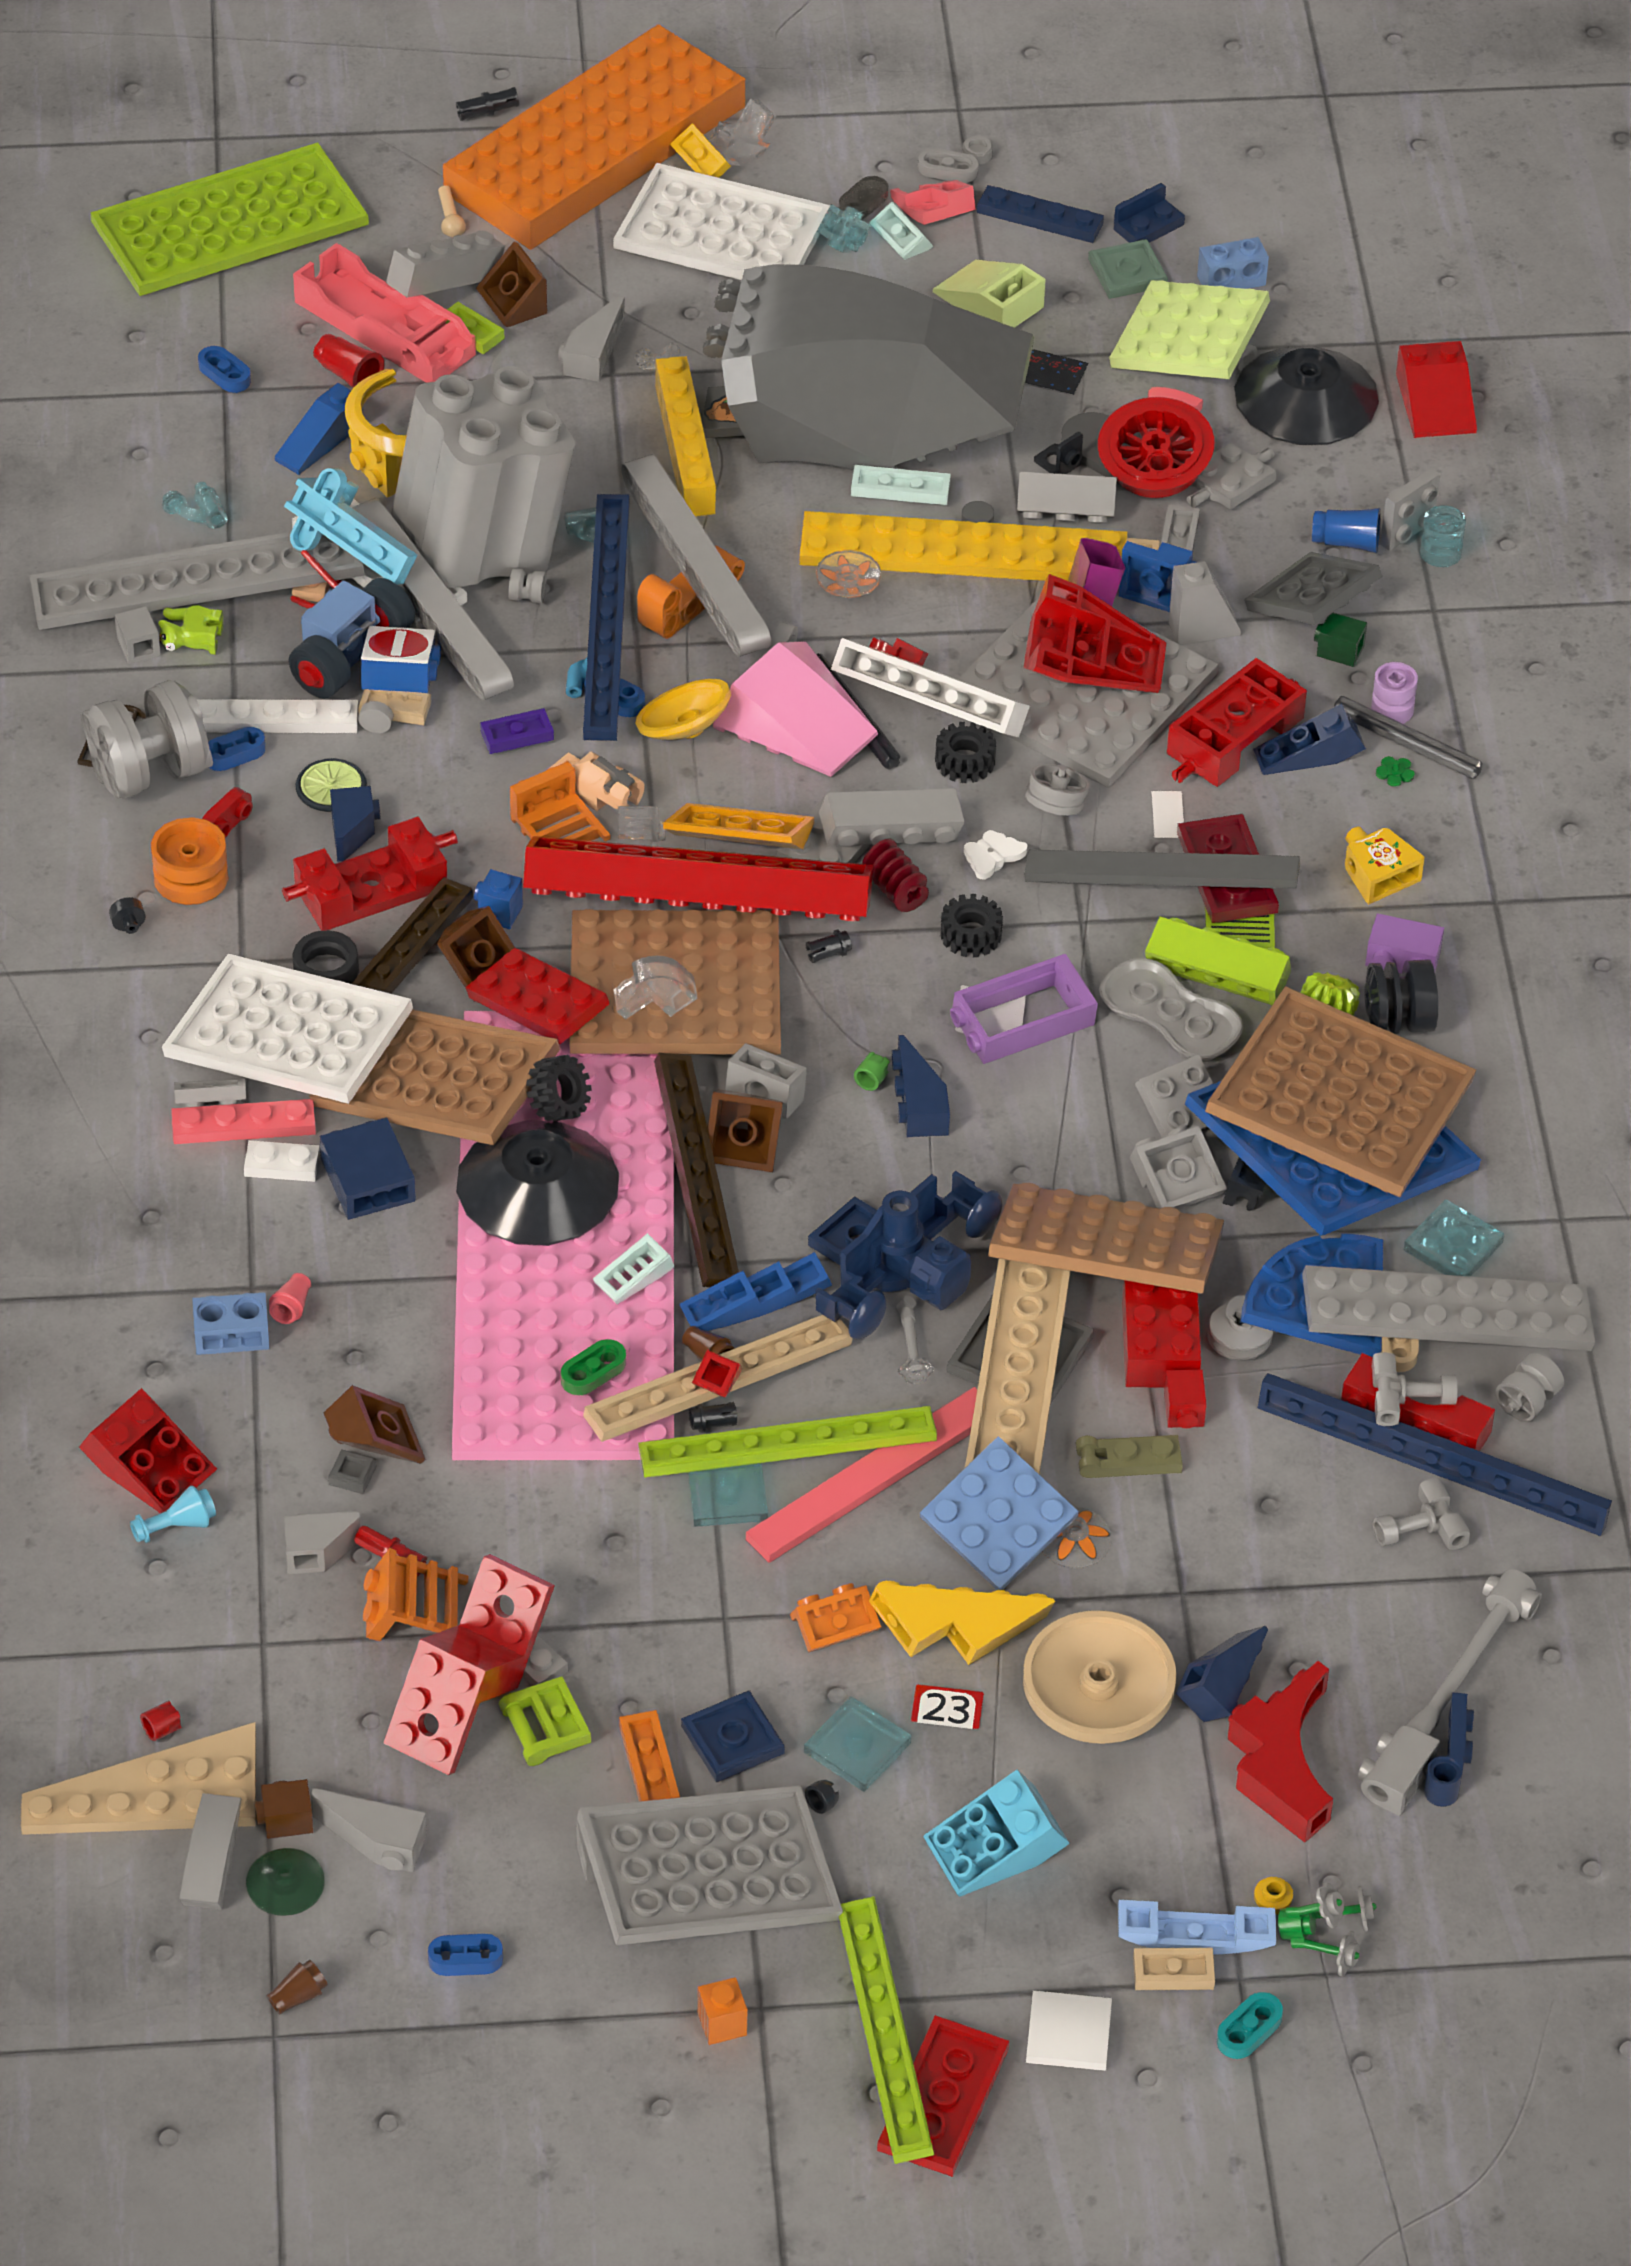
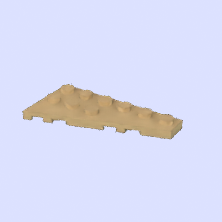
M255 1722L23 1793L21 1803L22 1835L192 1829L203 1793L241 1798L242 1803L238 1827L256 1826Z

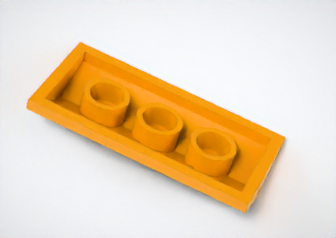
M686 803L663 822V829L678 836L803 849L813 828L814 817Z

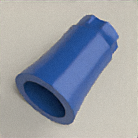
M1328 509L1327 512L1315 511L1312 523V542H1325V545L1357 548L1377 553L1380 538L1381 509Z

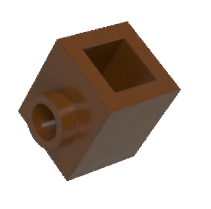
M307 1779L276 1781L272 1784L261 1785L262 1801H255L257 1825L265 1824L267 1839L313 1833L312 1809Z

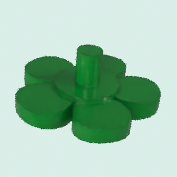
M1391 756L1384 757L1381 760V766L1376 768V776L1382 780L1387 779V784L1390 786H1400L1401 781H1412L1415 773L1410 769V760L1406 758L1395 760Z

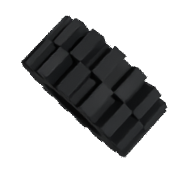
M965 721L959 722V727L952 723L948 725V730L943 728L940 731V735H937L935 762L937 770L941 769V774L944 777L950 774L949 780L954 782L957 777L961 778L960 783H966L967 778H971L972 783L978 782V776L985 779L987 773H992L995 766L996 739H993L991 731L986 733L985 726L981 725L977 729L974 722H971L970 726H965ZM970 750L975 753L971 755H962L957 753L956 751Z
M965 894L959 895V901L952 898L949 900V905L945 904L943 907L940 936L946 948L951 946L950 951L954 954L961 950V956L967 957V953L971 952L974 958L979 957V952L982 951L985 956L990 954V948L995 950L998 947V943H1001L1002 910L1000 907L997 908V903L994 900L988 903V897L982 895L980 900L976 899L977 894H971L970 899H966ZM974 922L983 927L969 929L961 926V924Z
M570 1055L544 1058L533 1064L535 1068L530 1069L528 1074L533 1079H527L526 1086H531L532 1091L527 1092L528 1098L533 1097L534 1101L530 1105L532 1109L539 1108L536 1114L539 1117H544V1120L560 1121L573 1119L581 1116L580 1113L586 1111L585 1103H590L591 1097L586 1095V1092L592 1091L591 1085H586L585 1080L590 1079L588 1073H582L585 1066L582 1063L577 1064V1058L570 1057ZM557 1078L561 1085V1098L557 1091Z

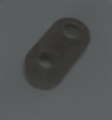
M878 176L862 178L840 197V216L851 222H858L868 217L888 199L889 186L887 181Z

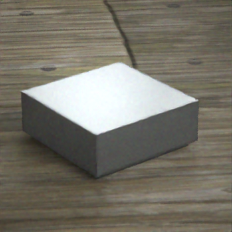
M341 1449L328 1476L329 1485L364 1494L377 1467L376 1458Z

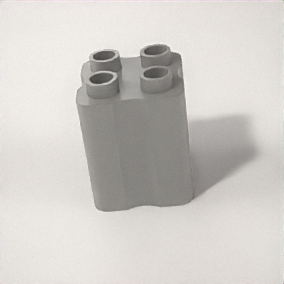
M515 366L502 367L496 373L487 374L483 378L473 381L458 375H444L435 382L423 383L415 389L391 516L447 588L475 585L491 577H510L513 568L524 569L526 573H533L534 571L545 572L549 567L575 440L559 416L547 408L545 402L546 395L537 381L528 371Z

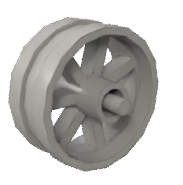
M1055 764L1037 765L1032 768L1025 797L1028 802L1045 812L1056 815H1076L1083 811L1090 783L1081 773L1071 768Z

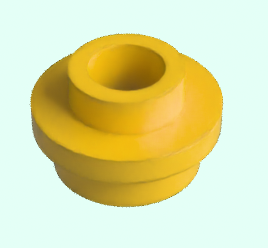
M1267 1877L1259 1881L1255 1886L1254 1900L1258 1907L1275 1908V1915H1277L1280 1909L1291 1905L1293 1889L1284 1879ZM1269 1892H1275L1278 1895H1271Z

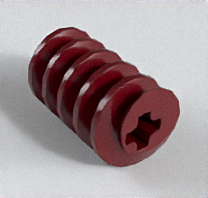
M893 839L879 841L864 856L862 864L873 865L872 881L879 886L880 890L887 895V898L894 903L899 911L909 912L915 910L927 900L929 889L926 887V875L919 871L918 866L912 864V860L904 854L901 848L897 847Z

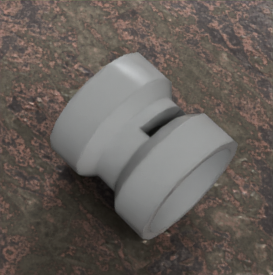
M513 568L509 581V600L521 601L522 599H529L532 603L543 604L546 591V572L534 571L533 573H526L524 569Z

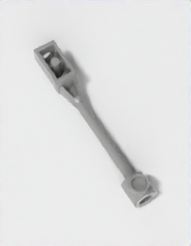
M1508 1569L1500 1578L1493 1574L1490 1575L1485 1583L1482 1594L1487 1596L1486 1606L1491 1613L1428 1706L1424 1707L1407 1724L1399 1727L1394 1735L1387 1731L1382 1734L1376 1747V1752L1381 1755L1376 1762L1370 1758L1363 1762L1358 1773V1779L1362 1780L1361 1790L1363 1794L1374 1804L1401 1816L1425 1780L1429 1763L1437 1757L1440 1740L1432 1737L1439 1723L1440 1714L1452 1697V1692H1456L1503 1621L1515 1622L1519 1617L1529 1621L1533 1617L1542 1594L1536 1591L1535 1583L1525 1573L1516 1569Z

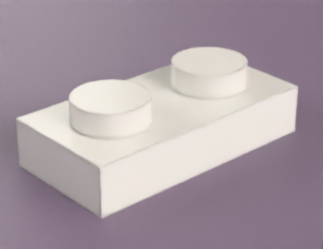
M249 1140L244 1164V1176L315 1182L320 1158L319 1145Z

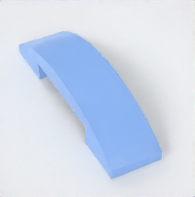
M1119 1900L1118 1937L1148 1948H1213V1955L1255 1951L1276 1945L1275 1908L1236 1906L1235 1914L1230 1915L1158 1911V1902Z

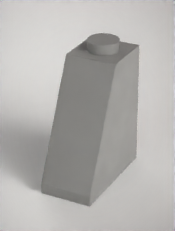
M1206 561L1173 566L1169 625L1176 643L1180 645L1241 636V629L1234 612Z

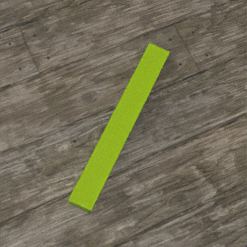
M924 1406L639 1442L638 1446L643 1475L646 1478L937 1441V1431L931 1407Z
M872 1896L842 1903L843 1913L839 1915V1920L894 2164L933 2156L932 2143L875 1897Z

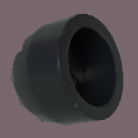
M819 1780L805 1789L807 1803L816 1813L823 1814L833 1808L838 1802L839 1791H834L832 1788L833 1782Z

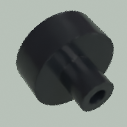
M133 897L119 899L109 909V916L113 927L119 931H126L128 934L137 932L146 918L141 901Z

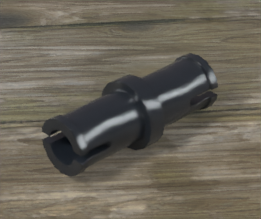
M512 87L511 89L491 94L487 91L481 93L480 97L456 102L460 121L483 114L491 116L494 115L495 111L519 106V99H516L518 97L516 88Z

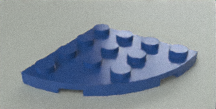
M1341 1234L1340 1238L1322 1239L1320 1235L1305 1238L1275 1253L1263 1265L1252 1281L1243 1302L1240 1322L1360 1355L1364 1353L1373 1357L1374 1354L1382 1351V1337L1309 1332L1302 1273L1305 1265L1383 1271V1239L1357 1234Z

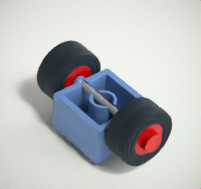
M385 578L372 580L362 590L344 580L333 590H329L323 599L312 608L307 609L301 617L303 642L291 652L288 660L291 673L299 685L308 693L318 698L325 699L333 696L348 682L351 675L350 668L361 659L369 626L409 628L413 624L415 609L409 596L400 586Z

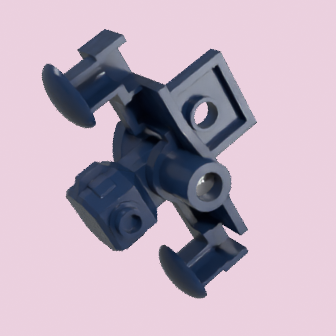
M955 1171L952 1173V1191L944 1198L937 1195V1177L933 1174L911 1192L902 1190L890 1192L884 1197L882 1205L878 1210L854 1196L808 1236V1246L840 1265L841 1287L830 1295L821 1288L816 1290V1311L833 1322H836L841 1317L850 1321V1337L853 1339H863L872 1334L883 1320L887 1304L882 1292L900 1291L910 1288L911 1293L940 1311L946 1309L967 1289L971 1278L970 1254L941 1236L937 1237L934 1241H931V1239L958 1216L967 1221L965 1229L968 1237L979 1238L984 1236L994 1227L1001 1214L1002 1198L1000 1193L996 1190L986 1193L976 1187L974 1181ZM860 1235L855 1240L851 1239L852 1236ZM875 1288H877V1289L880 1290V1291H873V1292H871V1291H872L873 1289H875Z

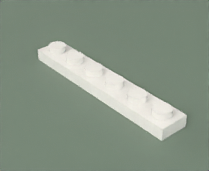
M197 699L202 712L206 733H231L245 727H255L263 733H357L358 700Z

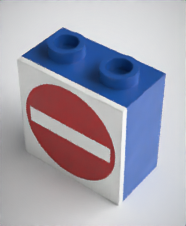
M369 626L361 656V689L428 693L430 682L437 679V665H440L441 646L435 645V630Z

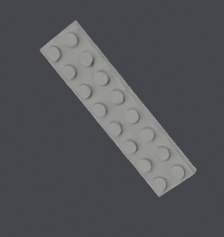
M1305 1265L1302 1273L1309 1332L1592 1351L1595 1344L1587 1286L1583 1284Z

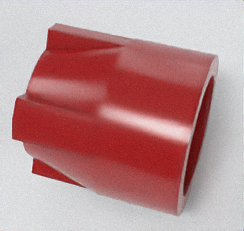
M169 1700L140 1715L144 1731L152 1741H157L182 1728L180 1725L181 1716Z

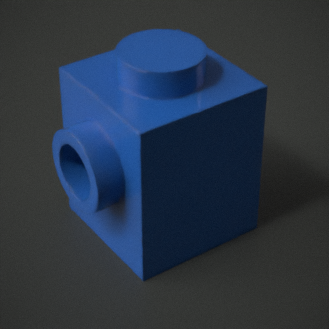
M490 869L484 881L478 882L474 892V900L478 901V908L489 906L501 926L509 930L523 907L522 878Z

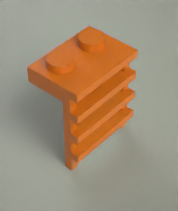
M569 761L510 786L511 820L513 823L517 822L524 836L528 835L530 839L533 836L560 838L587 825H591L564 839L592 841L601 837L604 842L611 839L610 833L575 793V768ZM580 812V814H578V815H576V816H573V817H571V818H569V819H567V820H564V821H562V822H560V823H558V824H555V825H553V826H551V827H548V828H546V829H544V830H542V831L536 832V831L539 830V829H542V828H544V827H546V826H548V825H551V824H553V823H555V822H558V821H560V820H562V819H564V818H567V817H569V816H571V815H574V814Z
M389 1548L375 1568L369 1569L364 1579L363 1588L367 1591V1603L363 1611V1621L366 1622V1638L381 1641L396 1621L436 1633L457 1626L458 1584L466 1586L469 1576L458 1573V1568L451 1566L448 1570L438 1567V1562L430 1560L428 1564L417 1561V1556L412 1554L407 1558L396 1555V1550ZM417 1572L424 1574V1618L416 1616ZM437 1578L445 1580L444 1623L437 1622Z

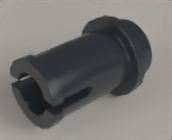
M837 929L834 930L833 935L806 942V950L815 951L821 948L819 951L808 954L810 961L816 963L819 960L838 954L842 957L846 956L847 951L852 950V944L846 931L840 932Z
M729 1402L711 1406L698 1404L695 1408H690L689 1420L692 1430H699L700 1433L706 1431V1428L737 1425V1414L722 1416V1414L736 1411L735 1403Z

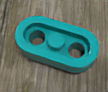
M1258 1992L1250 1995L1219 2025L1217 2046L1221 2053L1233 2059H1242L1251 2055L1281 2025L1283 2015L1281 2001L1276 1996L1267 1992ZM1263 2015L1268 2019L1260 2020L1256 2016ZM1231 2040H1239L1242 2043H1233Z

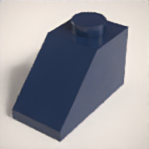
M371 786L330 789L337 862L346 860L375 834L374 820L381 819L379 799L372 800Z

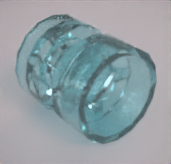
M1441 505L1435 506L1426 512L1420 555L1428 564L1444 568L1453 566L1461 559L1466 518L1459 509Z

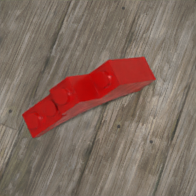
M1320 1661L1315 1662L1307 1670H1300L1288 1687L1282 1692L1279 1690L1274 1692L1266 1703L1255 1695L1245 1705L1242 1703L1237 1705L1233 1709L1232 1715L1228 1718V1740L1246 1754L1237 1765L1236 1789L1304 1843L1331 1820L1334 1799L1322 1788L1312 1774L1305 1760L1300 1738V1731L1306 1716L1317 1700L1327 1691L1329 1668Z

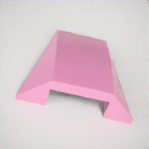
M778 642L732 683L730 687L731 697L728 705L713 723L714 729L722 732L725 730L737 734L738 739L748 743L754 741L766 746L767 751L777 755L783 753L791 756L794 762L830 777L878 735L874 726L807 642Z

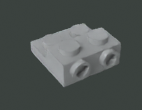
M1181 1126L1170 1131L1167 1137L1155 1140V1137L1145 1138L1135 1144V1149L1129 1157L1142 1187H1148L1154 1203L1159 1209L1162 1207L1181 1209L1222 1195L1227 1190L1200 1126L1191 1129Z

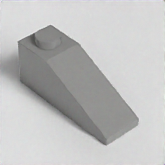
M617 296L571 330L567 342H562L559 348L558 360L563 362V375L600 382L625 321V297Z
M313 1788L311 1800L314 1818L375 1864L382 1865L390 1870L414 1872L427 1835L425 1812Z

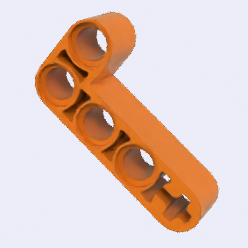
M715 546L737 581H739L744 572V561L721 547ZM682 572L670 582L663 580L655 574H650L642 581L638 589V622L665 639L672 637L705 609Z

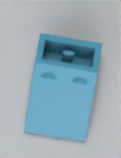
M1018 1769L923 1836L959 1897L1037 1867L1070 1844L1035 1785Z

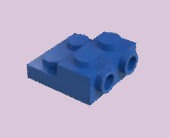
M1127 541L1122 549V561L1125 570L1119 585V597L1170 612L1173 566L1197 563L1192 560L1193 551L1162 542L1158 550Z

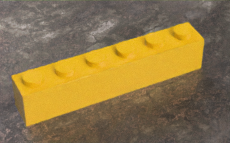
M687 356L655 359V388L677 490L694 516L713 515L716 510V485Z

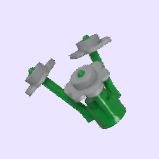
M1329 1882L1323 1884V1887L1317 1889L1318 1903L1280 1909L1278 1916L1280 1937L1283 1940H1291L1292 1948H1307L1337 1955L1338 1975L1343 1977L1347 1969L1349 1970L1356 1965L1359 1958L1360 1946L1357 1944L1356 1939H1354V1932L1349 1931L1347 1935L1343 1936L1340 1947L1308 1940V1935L1315 1934L1316 1919L1325 1918L1327 1925L1330 1928L1337 1927L1338 1920H1341L1343 1915L1357 1913L1362 1915L1364 1932L1368 1931L1367 1919H1374V1910L1377 1906L1375 1903H1372L1371 1895H1363L1362 1886H1358L1360 1904L1344 1906L1341 1894L1336 1889H1333Z

